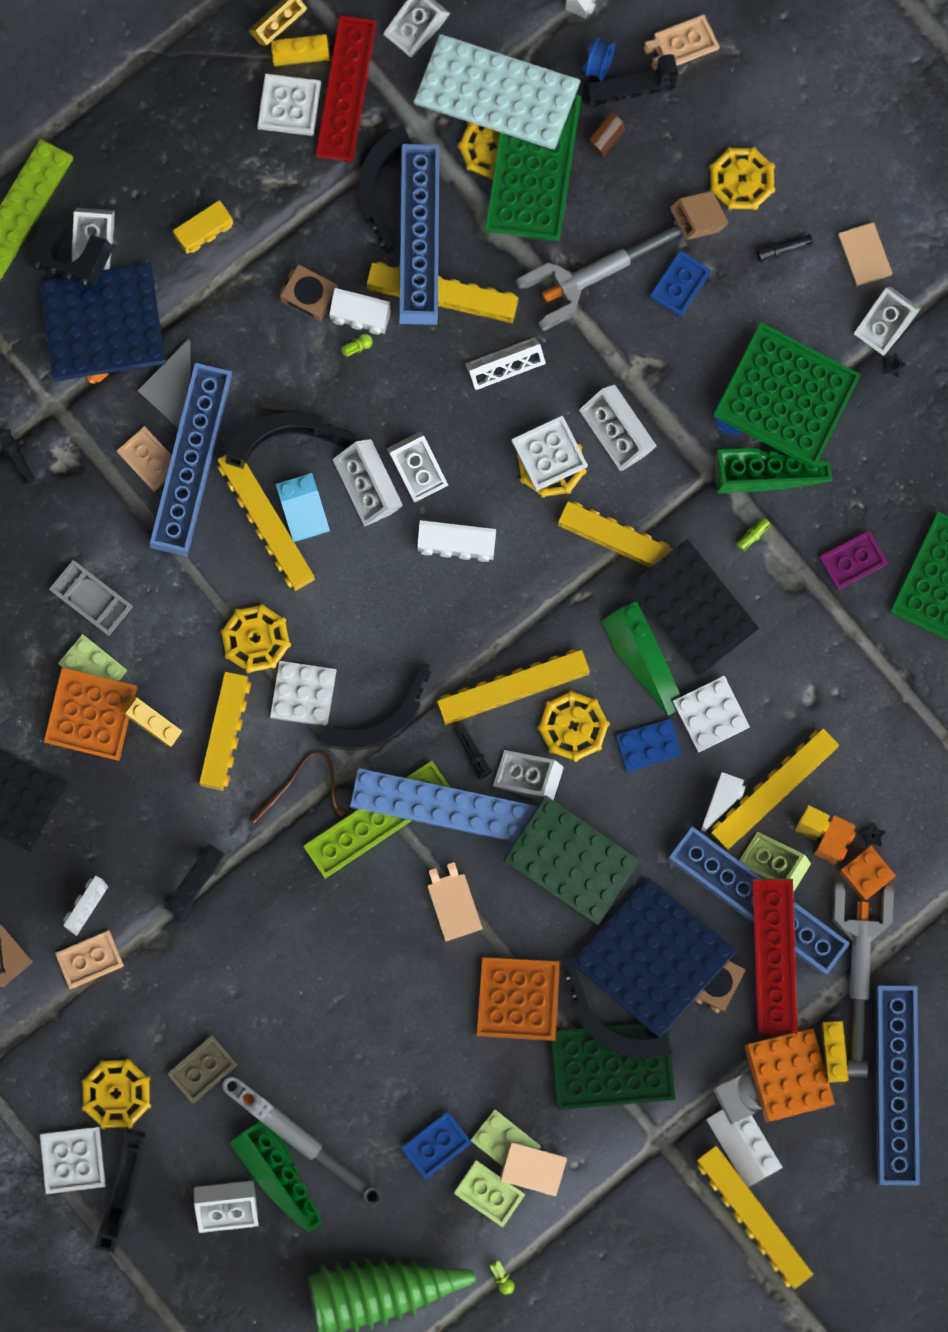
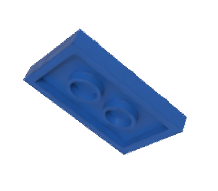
M679 251L650 295V298L682 317L712 270L684 252Z
M671 719L616 735L627 773L682 756Z
M447 1111L401 1149L426 1180L472 1142Z

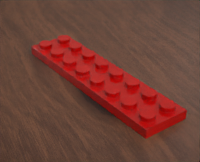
M340 16L316 153L317 158L351 163L354 161L377 24L374 20Z
M754 879L758 1035H789L793 1033L797 1035L798 1013L793 879Z

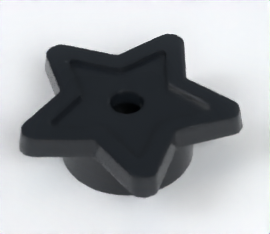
M897 353L890 358H882L885 365L884 374L892 373L895 377H898L899 369L906 366L905 363L900 361Z
M871 823L869 830L861 831L866 840V847L872 844L879 847L882 846L881 838L886 831L878 830L874 823Z

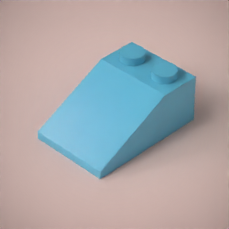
M312 473L276 484L294 542L330 531Z

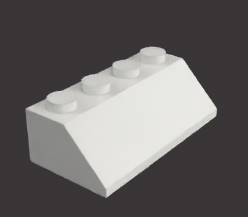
M615 385L601 389L579 409L620 471L636 463L656 447V444Z
M371 439L353 443L333 459L364 526L393 514L403 506Z
M420 520L417 548L423 555L437 553L441 557L455 555L464 560H469L472 557L478 558V561L489 562L494 557L496 529Z
M723 1110L706 1119L738 1175L747 1187L782 1168L752 1115L730 1125Z

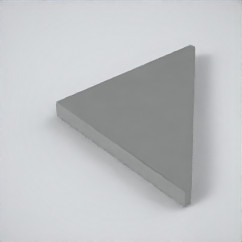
M189 340L138 390V393L178 429L191 381V343Z

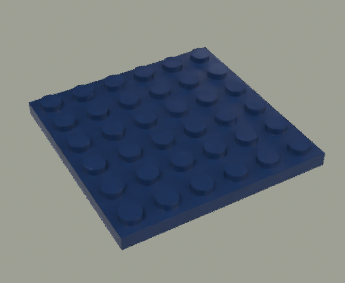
M151 263L103 270L95 287L90 285L85 287L78 284L76 280L67 281L62 277L40 280L53 382L166 364Z
M647 878L574 958L571 964L574 963L577 970L658 1038H661L734 957L737 950L650 878Z

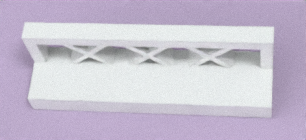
M535 337L465 363L475 390L546 364L541 346ZM538 352L540 360L535 362L528 361L532 354ZM513 361H522L519 368L514 369L511 367ZM497 367L505 368L502 374L498 376L493 374ZM482 373L487 375L484 381L477 383L476 375Z

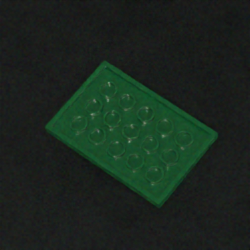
M546 795L503 859L508 865L596 925H599L640 861Z
M643 1024L607 1026L609 1030L631 1039L648 1040L658 1038ZM584 1029L556 1031L555 1041H552L558 1110L676 1100L671 1056L651 1060L632 1059L605 1049L595 1042ZM668 1029L667 1032H666L663 1036L666 1035L667 1040H668V1043H669V1045H670L669 1029Z

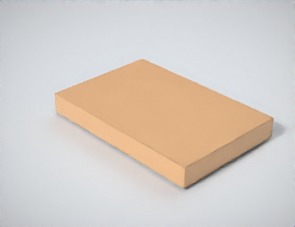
M874 222L838 233L856 287L892 275Z
M144 426L116 452L155 493L165 484L172 455Z
M109 930L55 953L69 989L124 967Z
M510 1142L499 1180L556 1196L567 1158Z

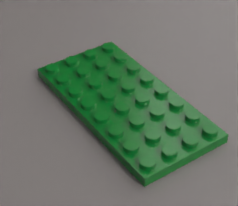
M575 95L555 150L500 132L486 232L560 241L581 96Z

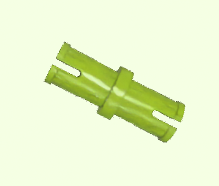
M762 517L735 544L741 551L745 552L752 543L760 539V536L771 526L770 523Z

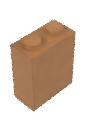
M713 191L680 198L670 207L686 240L718 233L729 224Z

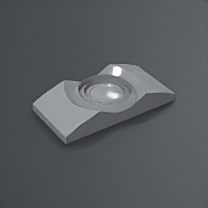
M74 560L49 589L69 607L77 611L108 636H110L133 607Z
M751 1071L713 1089L730 1125L762 1110Z

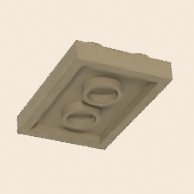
M210 1036L167 1075L190 1102L194 1104L238 1065L217 1040Z

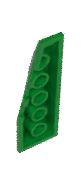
M757 448L717 450L715 468L717 493L780 490L820 484L833 480L830 462L819 460L816 467L812 468L789 455H780L778 452L773 451L769 453L760 451Z
M636 601L619 609L601 622L618 657L623 660L629 670L638 678L643 687L648 690L653 699L669 716L677 712L672 701L680 698L681 695L655 637Z
M260 1121L230 1142L251 1175L292 1220L308 1233L323 1223L313 1200L309 1199L306 1194L308 1189L305 1183H301L297 1174L299 1173L297 1165H293L290 1156L292 1154L279 1135Z

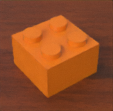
M834 815L830 820L831 823L827 832L822 836L814 853L815 856L833 865L844 859L848 851L845 846L852 842L856 834L853 831L856 825Z
M872 846L839 872L862 902L868 900L896 877Z

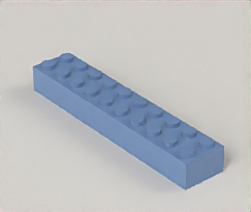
M402 144L399 324L437 325L439 145Z
M198 363L194 365L150 541V547L153 549L188 557L232 380V371Z
M360 768L357 771L350 808L509 842H515L537 806Z
M691 827L668 861L755 925L753 880L763 878L694 827ZM794 902L796 956L825 977L850 943Z
M877 986L875 988L877 1185L917 1186L920 1185L917 986Z

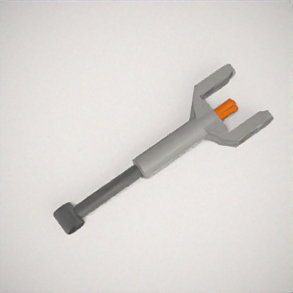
M673 221L675 226L626 251L621 248L574 273L566 271L560 266L547 263L518 278L516 283L519 289L529 288L554 275V281L557 286L543 292V298L548 303L563 295L568 304L546 315L538 323L542 331L574 316L583 288L631 264L630 260L678 236L685 239L677 221Z
M835 882L833 887L832 921L852 941L850 998L854 1001L851 1059H847L848 1077L866 1078L868 1073V1061L863 1060L865 1000L869 999L871 942L893 923V886H884V892L881 895L880 924L879 922L868 921V902H857V920H847L844 922L845 889L843 883Z
M228 1077L223 1081L222 1088L225 1093L310 1161L315 1158L362 1195L363 1200L367 1204L377 1205L380 1202L381 1192L377 1188L369 1187L322 1150L323 1145L263 1097H260L237 1078ZM230 1081H235L237 1084L236 1090L228 1091L227 1084ZM373 1190L376 1191L377 1198L371 1202L367 1200V1193Z

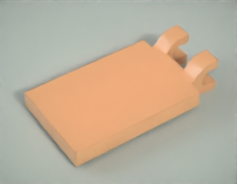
M705 15L655 33L653 36L654 40L645 42L643 49L646 55L657 50L659 57L673 54L676 64L680 65L716 51L720 46ZM659 57L652 59L651 66L653 70L657 69Z
M455 862L447 864L450 876L439 879L436 868L429 870L432 885L427 887L445 942L483 930L465 874L458 875Z

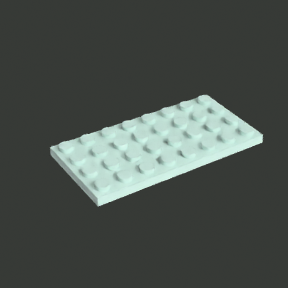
M440 34L414 103L555 150L580 80Z

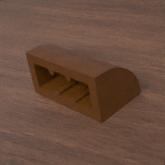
M612 112L589 139L588 148L604 158L626 131V127L621 119Z

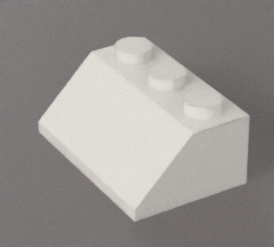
M337 288L334 289L330 310V320L338 325L348 324L357 330H362V328L368 329L373 334H385L391 313L390 302Z
M253 1181L194 1187V1204L199 1233L258 1226Z

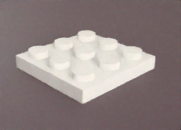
M266 74L258 129L314 136L321 81Z
M563 416L511 439L536 491L588 467Z
M279 661L270 718L326 726L329 721L337 670Z
M725 676L672 701L697 753L750 728Z
M97 876L94 879H89L85 886L87 890L83 896H78L74 903L76 907L72 912L69 911L63 920L65 922L63 926L76 936L108 888L107 884Z
M100 1127L40 1134L46 1194L106 1187Z

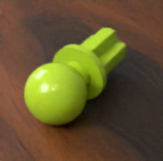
M363 334L358 339L354 338L351 343L341 348L342 354L350 356L356 352L360 353L362 349L370 348L373 340L368 334Z
M493 1261L489 1267L495 1277V1283H499L501 1293L505 1295L511 1294L515 1286L512 1280L507 1279L509 1273L505 1272L500 1261Z

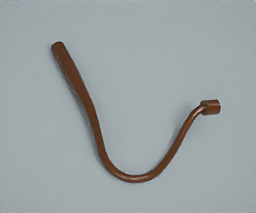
M321 750L309 753L289 780L249 820L255 825L290 787L306 761L316 754H321L328 760L332 804L336 814L343 818L347 812L341 807L338 808L336 804L334 768L330 756Z

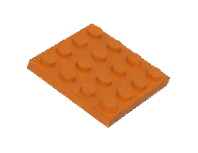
M62 667L44 742L119 761L129 723V718L120 711L131 696L135 697L137 685Z
M482 958L477 1036L555 1041L560 962Z
M814 1029L797 1032V1035L793 1033L744 1046L766 1123L835 1105L830 1084L827 1083L826 1071Z

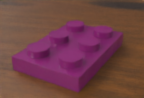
M870 530L819 557L837 591L888 565Z

